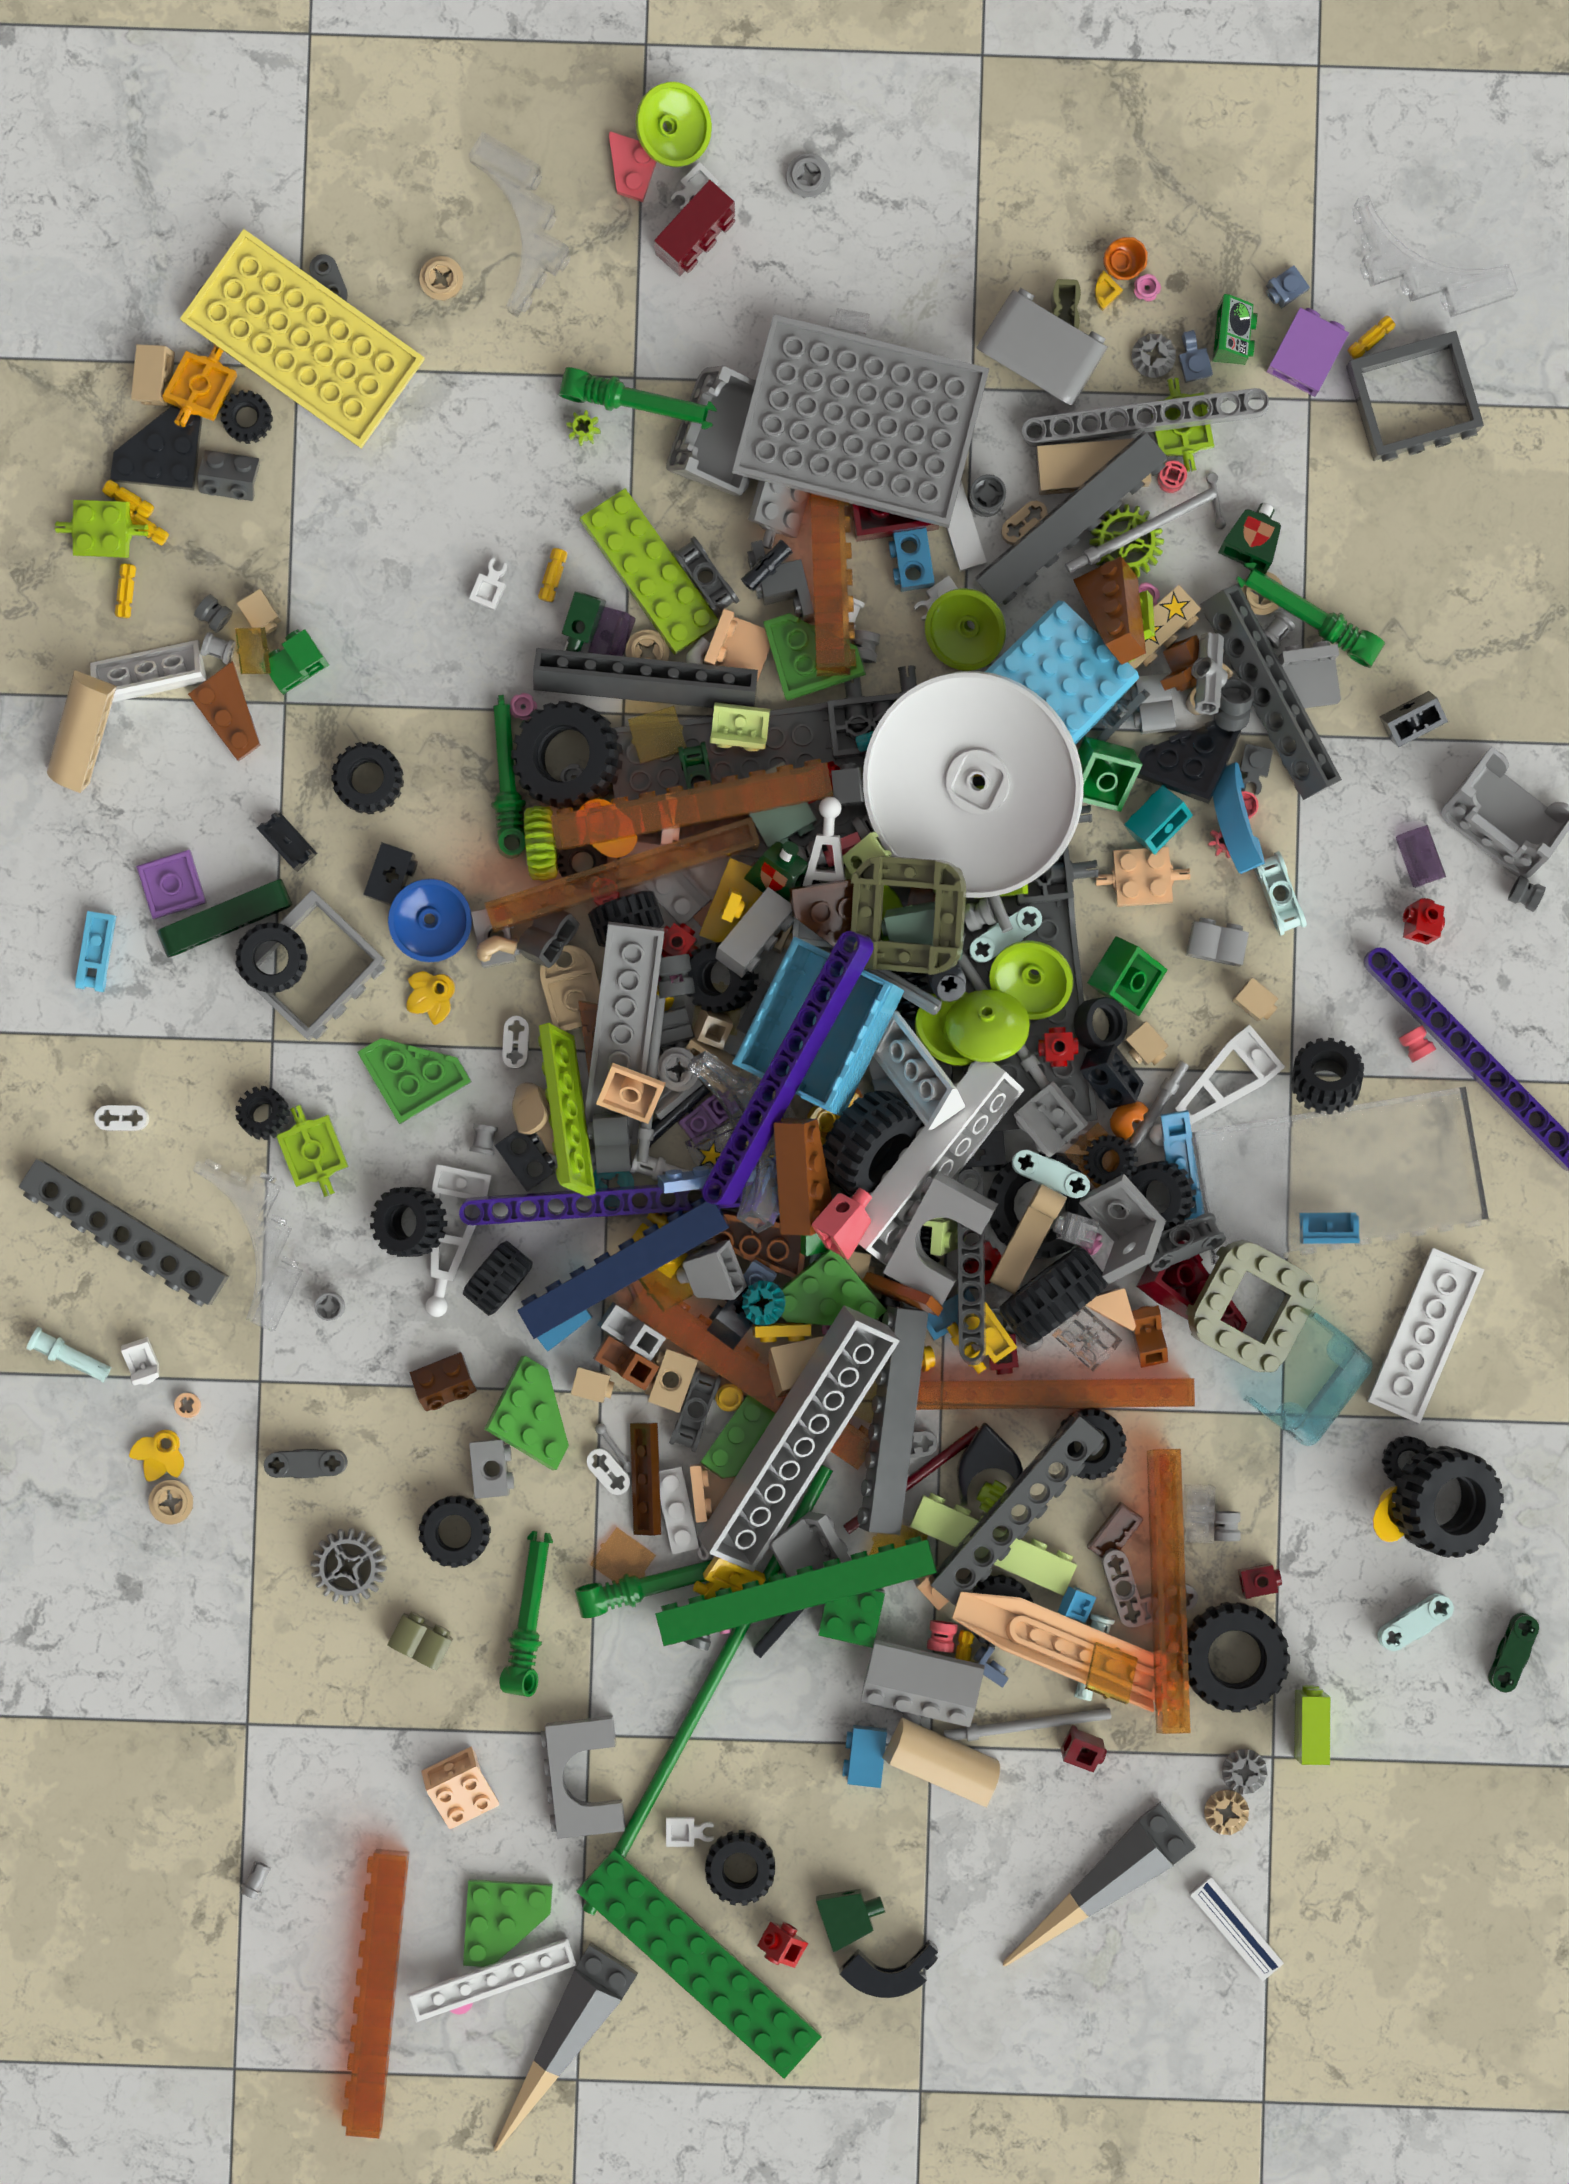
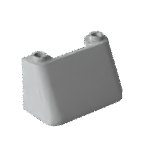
M1022 288L1018 292L1012 290L979 342L977 349L1065 403L1074 405L1108 346L1103 344L1106 339L1094 331H1091L1088 335L1032 301L1035 296Z
M726 366L705 368L698 376L689 401L707 405L708 401L712 402L717 412L708 410L706 421L711 422L713 426L703 430L701 429L702 424L682 420L667 459L666 469L679 476L734 496H742V493L749 486L750 479L733 474L732 470L756 381Z
M1491 746L1448 800L1441 814L1449 825L1517 877L1521 875L1529 878L1551 857L1569 831V805L1564 802H1554L1547 807L1505 775L1509 768V762L1504 754Z

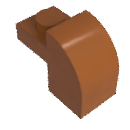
M1197 634L1175 642L1163 651L1172 671L1160 681L1165 691L1175 687L1176 691L1180 690L1182 692L1196 686L1197 679L1192 675L1191 669L1194 662L1198 659L1199 638Z
M1159 1305L1152 1307L1143 1306L1133 1310L1132 1314L1136 1327L1132 1333L1141 1368L1168 1362V1350L1162 1330Z
M608 1334L593 1357L594 1360L615 1371L622 1378L644 1391L659 1369L655 1362L646 1359Z

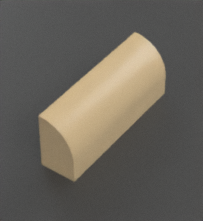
M1135 438L1037 446L1039 495L1073 493ZM1151 473L1142 480L1144 482L1143 487H1149Z
M74 671L47 768L49 778L55 783L78 793H81L90 784L117 686L82 672Z
M824 1336L770 1348L768 1362L776 1398L788 1395Z
M901 1717L882 1757L889 1765L986 1808L995 1791L1000 1775V1763L997 1759Z

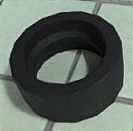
M1101 997L1086 1000L1078 1007L1075 1013V1034L1080 1043L1089 1050L1112 1044L1119 1046L1127 1034L1128 1022L1126 1013L1121 1004L1115 999ZM1097 1008L1104 1011L1109 1022L1108 1034L1104 1040L1098 1038L1093 1029V1015Z

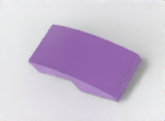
M717 1091L680 1120L678 1124L695 1145L740 1110V1107L727 1091L723 1094Z

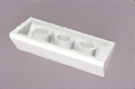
M199 640L90 663L92 677L117 686L112 702L201 684L207 680Z
M895 1011L873 1057L927 1129L932 1130L965 1108V1105L955 1085L900 1013Z

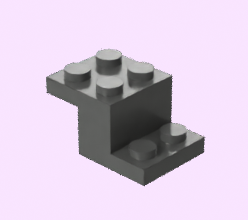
M762 540L751 542V551H747L750 570L758 563L757 559L760 556H765ZM801 559L780 564L776 568L777 572L773 576L769 575L755 589L757 599L763 598L764 605L793 599L796 617H802V621L806 623L814 622V609Z

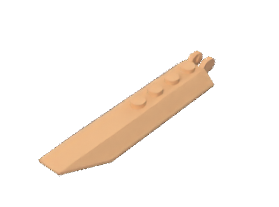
M960 1592L952 1619L1003 1651L1150 1712H1154L1153 1702L1167 1707L1173 1706L1174 1699L1158 1692L1159 1686L1168 1690H1178L1179 1683L1162 1676V1671L1167 1665L1168 1659L1020 1597Z

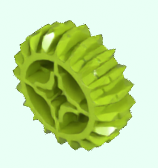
M1129 504L1124 505L1123 513L1120 512L1119 508L1113 512L1114 516L1108 511L1105 512L1103 517L1106 521L1102 520L1098 525L1100 529L1094 528L1090 532V534L1098 538L1090 539L1089 545L1100 546L1104 544V540L1110 541L1135 528L1136 525L1143 524L1148 521L1146 519L1150 512L1147 510L1143 516L1139 515L1140 506H1136L1133 513L1129 512ZM1128 521L1126 529L1122 532L1113 531L1111 533L1107 531L1115 523ZM1157 528L1146 534L1149 544H1145L1144 540L1138 538L1132 541L1133 544L1126 548L1124 554L1122 553L1124 546L1117 549V558L1122 557L1124 560L1131 552L1140 553L1142 551L1147 553L1142 559L1127 563L1138 578L1140 577L1139 568L1146 574L1149 573L1150 567L1147 563L1156 566L1158 560L1153 555L1161 556L1163 550L1155 547L1164 544V539L1155 538L1162 534V528ZM1107 554L1096 565L1099 566L1104 562L1112 561L1114 558Z
M542 805L527 808L524 812V830L529 876L533 880L540 881L555 879L558 874V857L553 811L549 806L543 807Z

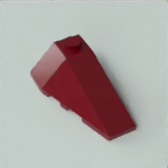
M1182 1240L1178 1244H1185V1242ZM1198 1254L1190 1259L1171 1265L1162 1271H1152L1149 1264H1147L1136 1287L1158 1304L1188 1320V1315H1186L1187 1307L1189 1304H1195L1210 1274L1201 1263L1203 1259ZM1231 1300L1221 1321L1243 1333L1248 1322Z

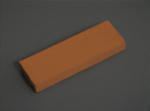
M867 1272L863 1278V1281L878 1294L938 1317L943 1310L942 1305L929 1294L871 1272Z

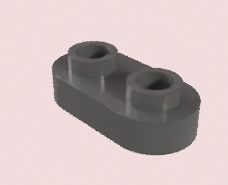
M326 254L314 257L309 267L312 278L329 290H338V296L347 301L348 292L336 261ZM321 264L328 265V269L325 272L318 270Z

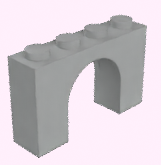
M938 1172L934 1179L928 1177L921 1190L925 1193V1196L921 1202L916 1200L908 1215L913 1218L908 1226L903 1224L899 1230L896 1239L900 1242L896 1249L890 1248L883 1262L887 1266L883 1273L908 1287L931 1295L943 1305L958 1279V1274L934 1261L925 1253L920 1241L922 1225L934 1218H949L981 1235L998 1204L947 1175Z
M613 1716L546 1723L545 1731H541L542 1748H547L548 1759H544L545 1776L551 1777V1787H547L548 1803L554 1804L555 1813L550 1815L551 1831H557V1839L625 1831L623 1799L584 1802L570 1793L564 1781L565 1765L575 1754L586 1750L616 1746Z

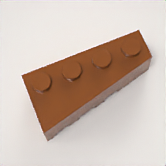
M1122 557L1116 558L1073 579L1105 645L1121 665L1146 654L1138 577Z
M785 1118L774 1123L781 1234L811 1236L816 1234L812 1223L832 1201L817 1119Z
M721 1209L730 1227L705 1241L706 1243L712 1245L730 1239L735 1254L751 1262L757 1260L771 1270L780 1272L792 1279L803 1271L805 1255L801 1254V1235L781 1234L779 1218Z

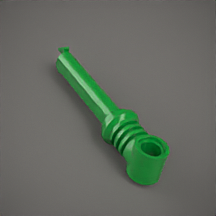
M572 367L565 368L558 393L560 397L577 403L594 402V404L604 406L608 411L624 406L702 424L701 429L703 430L713 426L711 422L706 421L708 410L717 412V409L710 401H708L707 405L633 389L625 387L618 377L613 376L610 379H605L595 375L592 376L586 371Z
M1256 563L1244 564V567L1251 570L1246 581L1239 576L1236 578L1240 588L1246 585L1318 630L1322 641H1330L1331 644L1336 642L1338 648L1342 646L1341 650L1346 651L1348 649L1347 655L1353 661L1367 668L1372 667L1385 645V642L1380 637L1367 630L1358 632L1359 628L1357 626L1352 628V623L1347 625V620H1345L1344 614L1341 612L1338 615L1334 612L1326 613L1255 569Z
M498 695V705L493 706L499 793L494 797L491 807L495 809L496 814H499V816H496V821H499V823H496V827L500 828L497 830L498 851L505 858L513 859L522 854L526 845L524 828H521V826H524V822L520 821L523 819V814L520 813L523 812L526 801L522 800V795L516 791L515 774L513 771L514 760L511 759L513 744L510 705L505 704L504 695ZM507 837L516 838L519 842V847L516 850L507 849L504 845V839Z
M532 1531L527 1537V1540H530L518 1625L512 1632V1637H508L510 1648H513V1651H509V1655H512V1658H508V1662H511V1665H507L503 1669L499 1681L502 1692L524 1697H531L538 1687V1674L531 1667L535 1666L536 1663L532 1661L537 1657L534 1652H537L538 1648L542 1645V1641H539L540 1635L536 1630L549 1543H553L550 1533H545L544 1542L536 1541L538 1531Z
M712 1559L641 1578L635 1575L629 1576L627 1573L619 1579V1583L613 1580L612 1585L606 1582L604 1587H602L601 1583H590L575 1589V1595L581 1618L586 1619L603 1615L608 1612V1607L611 1606V1609H615L614 1605H618V1608H620L622 1603L625 1606L629 1605L634 1608L636 1603L641 1602L646 1596L693 1585L696 1581L705 1582L707 1580L704 1579L703 1573Z

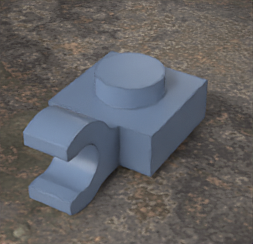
M1194 330L1184 332L1181 337L1186 353L1180 354L1178 358L1185 383L1211 377L1213 372L1207 349L1198 350Z

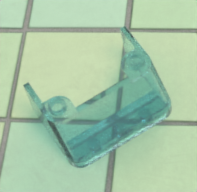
M1311 1312L1309 1318L1332 1335L1327 1344V1355L1339 1366L1306 1410L1296 1403L1286 1402L1280 1405L1273 1414L1252 1397L1246 1396L1243 1399L1298 1443L1305 1446L1314 1445L1321 1439L1371 1373L1373 1366L1371 1358L1356 1343L1316 1312Z

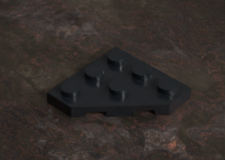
M172 405L113 452L110 480L121 483L194 490L203 417L191 414L185 427H181V424L178 426L174 421L181 409Z
M1213 720L1205 723V726L1193 731L1187 730L1171 736L1169 740L1162 743L1142 747L1138 757L1143 765L1137 778L1159 786L1163 785L1167 789L1209 804L1238 742L1241 730H1224L1216 725Z

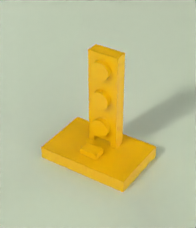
M729 858L699 932L700 936L714 942H723L763 894V892L744 879L752 866Z

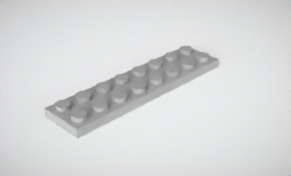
M608 922L585 1106L587 1132L588 1122H593L594 1114L618 1113L596 1104L611 1063L646 1075L664 928ZM628 1117L630 1144L637 1145V1128H639L640 1121Z

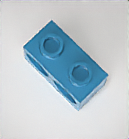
M927 529L893 533V541L888 543L890 557H896L897 568L893 569L894 584L900 585L901 592L933 587L935 581ZM905 541H912L917 549L913 553H906L902 550L901 545ZM909 568H916L921 576L913 581L906 577L905 572Z

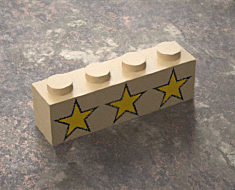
M1180 585L1176 586L1153 607L1155 636L1145 640L1146 654L1135 658L1134 661L1128 662L1135 670L1142 664L1146 667L1158 657L1156 651L1163 645L1166 648L1171 646L1179 638L1176 633L1180 629L1185 627L1188 630L1199 620L1197 614L1201 608Z

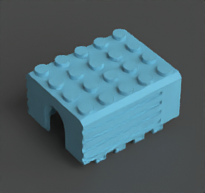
M1059 600L985 671L1019 682L1044 699L1064 722L1075 745L1117 704L1139 679L1138 672L1128 662L1121 665L1105 645L1102 637L1068 604Z
M795 936L793 937L732 1064L763 1078L830 953ZM844 967L840 970V976L843 973ZM863 970L795 1094L831 1113L841 1116L842 1112L849 1106L904 990ZM830 991L827 993V1000L829 999ZM816 1016L813 1019V1025L816 1022ZM801 1041L799 1049L802 1048L803 1041ZM789 1065L786 1069V1075L789 1071Z

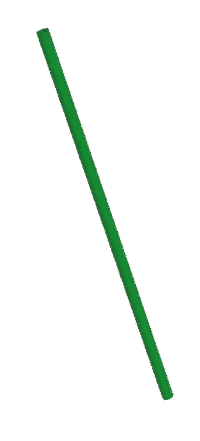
M821 1464L788 1527L808 1512H812L833 1473L832 1469ZM774 1554L763 1572L766 1578L763 1584L769 1583V1577L778 1575L781 1569ZM751 1623L732 1629L628 1822L625 1831L621 1835L615 1849L625 1858ZM587 1901L582 1908L593 1916L597 1911Z

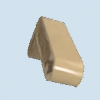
M1043 1184L1038 1186L989 1280L991 1283L1012 1294L1016 1293L1050 1226L1060 1213L1067 1199L1066 1196Z

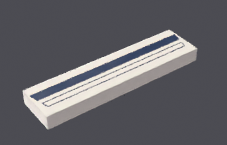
M1211 1876L1189 1893L1262 1981L1284 1964Z

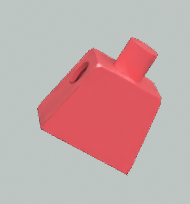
M858 1188L852 1198L842 1193L837 1194L812 1223V1227L825 1247L847 1260L853 1254L871 1223V1219L865 1211V1207L872 1199L868 1192Z

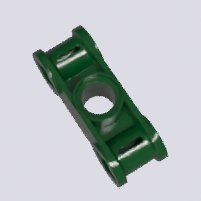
M705 741L701 742L700 745L687 748L678 746L682 771H684L690 800L688 802L693 826L698 825V822L711 819L721 821L717 799L714 796ZM700 754V756L687 758L688 756ZM696 776H703L707 780V786L702 791H696L691 786L692 779ZM711 809L710 811L698 813L701 810Z
M1517 1613L1512 1616L1504 1637L1498 1645L1495 1659L1488 1673V1680L1491 1686L1500 1692L1507 1693L1516 1688L1522 1671L1530 1658L1533 1644L1539 1633V1624L1532 1616L1526 1613ZM1520 1622L1530 1626L1528 1631H1522L1519 1628ZM1505 1674L1508 1677L1507 1683L1500 1682L1497 1679L1498 1676Z

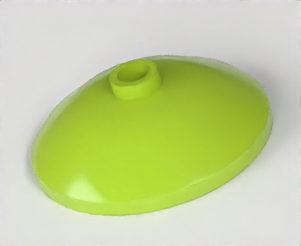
M666 82L651 88L641 99L636 112V132L643 149L653 160L668 167H682L695 162L702 156L711 138L712 122L705 101L694 89L679 82ZM663 123L667 125V131H664Z
M959 588L944 593L931 605L925 620V635L930 649L941 662L954 669L972 671L987 666L999 655L1006 639V624L1001 610L990 597L974 589ZM967 621H972L975 625V628H969L967 625Z
M1030 940L1013 943L997 955L991 966L989 976L991 990L1002 991L1015 997L1026 1009L1029 1019H1043L1056 1014L1066 1005L1072 993L1073 975L1067 960L1059 951L1045 943ZM1030 970H1037L1039 975H1033Z
M978 990L964 995L951 1006L945 1021L946 1036L951 1046L962 1056L978 1062H996L1014 1055L1025 1044L1030 1027L1028 1013L1020 1001L998 990Z
M941 1000V1009L936 1015H932L919 1007L915 1018L916 1034L933 1057L951 1065L964 1066L975 1062L959 1054L951 1046L946 1036V1016L951 1006L957 1000L951 1002Z

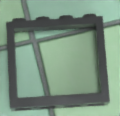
M1457 331L1353 359L1346 366L1373 461L1382 459V462H1390L1397 459L1398 454L1408 452L1409 455L1418 454L1425 451L1424 447L1435 444V448L1443 447L1452 443L1451 439L1457 437L1467 440L1470 437L1477 436V432L1484 426ZM1450 349L1470 421L1383 445L1362 373Z

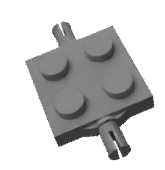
M759 480L748 520L759 524L765 530L762 541L764 548L772 549L776 534L797 538L810 493Z

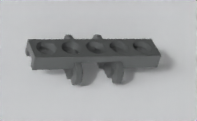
M1144 689L1132 701L1124 698L1120 699L1117 702L1118 710L1116 712L1111 710L1102 718V724L1107 728L1096 739L1106 742L1151 694ZM1123 712L1126 713L1122 718L1120 717Z

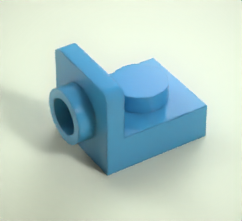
M1069 1586L1062 1598L1058 1612L1064 1616L1086 1623L1097 1597L1080 1588Z

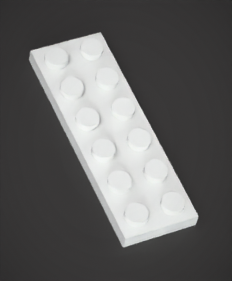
M1431 1248L1367 1402L1420 1424L1484 1269Z

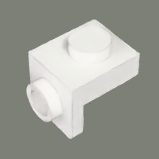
M148 1337L121 1346V1352L131 1373L133 1386L149 1384L159 1377V1363Z

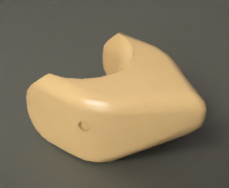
M522 1083L515 1089L512 1101V1112L518 1132L523 1134H533L536 1132L543 1142L546 1151L556 1156L552 1148L554 1136L553 1129L549 1124V1115L551 1113L545 1090L533 1083Z

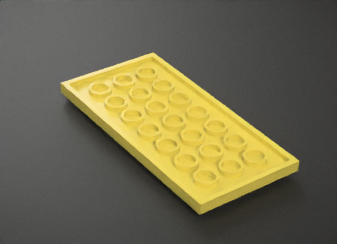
M245 229L241 231L180 318L183 323L360 449L365 445L425 360L421 354Z

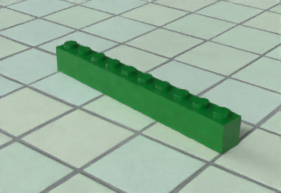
M921 1536L905 1540L906 1546L895 1548L894 1543L878 1547L879 1553L868 1556L867 1551L850 1555L851 1561L841 1563L840 1558L823 1562L824 1568L813 1570L811 1565L797 1569V1575L786 1578L785 1573L769 1577L770 1582L759 1585V1581L756 1580L742 1584L743 1590L732 1592L731 1587L715 1591L716 1597L705 1600L704 1595L689 1598V1604L678 1607L677 1602L661 1606L662 1612L655 1613L663 1646L673 1645L935 1574L937 1569L929 1540L922 1541Z

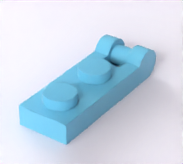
M87 911L76 975V988L85 989L89 987L94 988L97 992L105 991L117 916ZM88 968L97 969L96 977L87 975Z

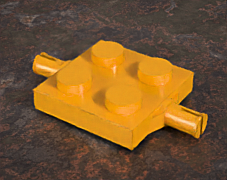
M214 345L208 357L198 356L185 351L162 395L164 402L181 409L174 421L178 426L181 424V427H185L191 414L214 421L237 378V371L225 367L219 362L224 351Z

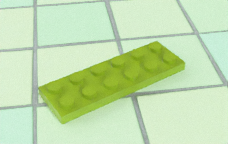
M626 488L580 517L579 521L674 655L717 627L719 620Z
M551 1023L539 1025L540 1035L538 1043L543 1053L542 1071L547 1083L545 1095L550 1106L549 1124L553 1129L554 1136L552 1148L558 1165L556 1177L561 1186L584 1196L596 1194L575 1037Z

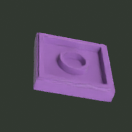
M191 850L136 866L152 919L207 903Z

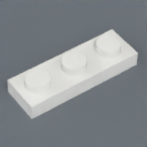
M682 1466L660 1470V1501L672 1554L699 1549Z

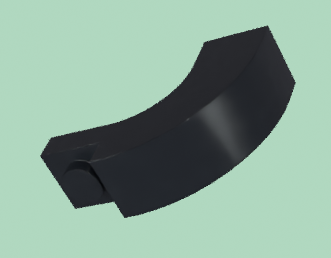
M928 1940L907 1963L896 1968L880 1967L857 1949L839 1968V1975L855 1989L870 1996L879 1998L903 1996L916 1990L927 1981L926 1975L921 1970L923 1968L928 1970L937 1961L938 1957L936 1954L938 1953V1948Z

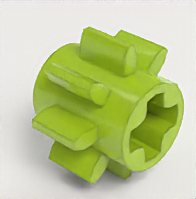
M585 410L584 415L580 416L574 412L573 423H566L567 428L573 429V432L569 434V439L577 438L581 447L584 441L594 444V434H601V430L594 427L599 421L598 417L591 419L588 415V410ZM579 425L588 426L589 431L587 433H584L582 430L579 431Z
M996 1479L993 1484L986 1481L976 1497V1500L981 1502L979 1509L987 1513L1003 1495L1007 1486Z

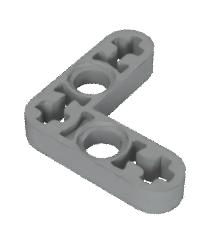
M1114 1548L1105 1551L1102 1558V1566L1118 1616L1125 1626L1130 1628L1139 1627L1188 1611L1197 1604L1198 1595L1195 1589L1186 1583L1174 1585L1140 1597L1125 1553ZM1112 1555L1122 1558V1561L1118 1562L1121 1573L1127 1571V1574L1117 1575L1115 1568L1112 1565H1108ZM1123 1580L1128 1581L1131 1584L1129 1593L1126 1595L1117 1594L1115 1589L1117 1583ZM1183 1590L1192 1595L1188 1597V1603L1186 1604L1182 1600L1174 1601L1173 1603L1176 1607L1171 1609V1602L1167 1597L1168 1594H1171L1173 1599L1179 1598ZM1156 1598L1163 1599L1166 1604L1165 1609L1160 1613H1155L1150 1608L1151 1602ZM1131 1600V1607L1134 1611H1139L1135 1615V1620L1131 1621L1128 1617L1124 1618V1615L1128 1614V1609L1125 1603L1120 1605V1601Z

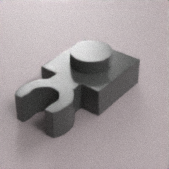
M1250 744L1245 745L1240 771L1246 773L1247 776L1243 780L1245 788L1241 792L1245 791L1247 783L1255 785L1254 795H1258L1261 792L1262 784L1259 776L1268 777L1273 749Z

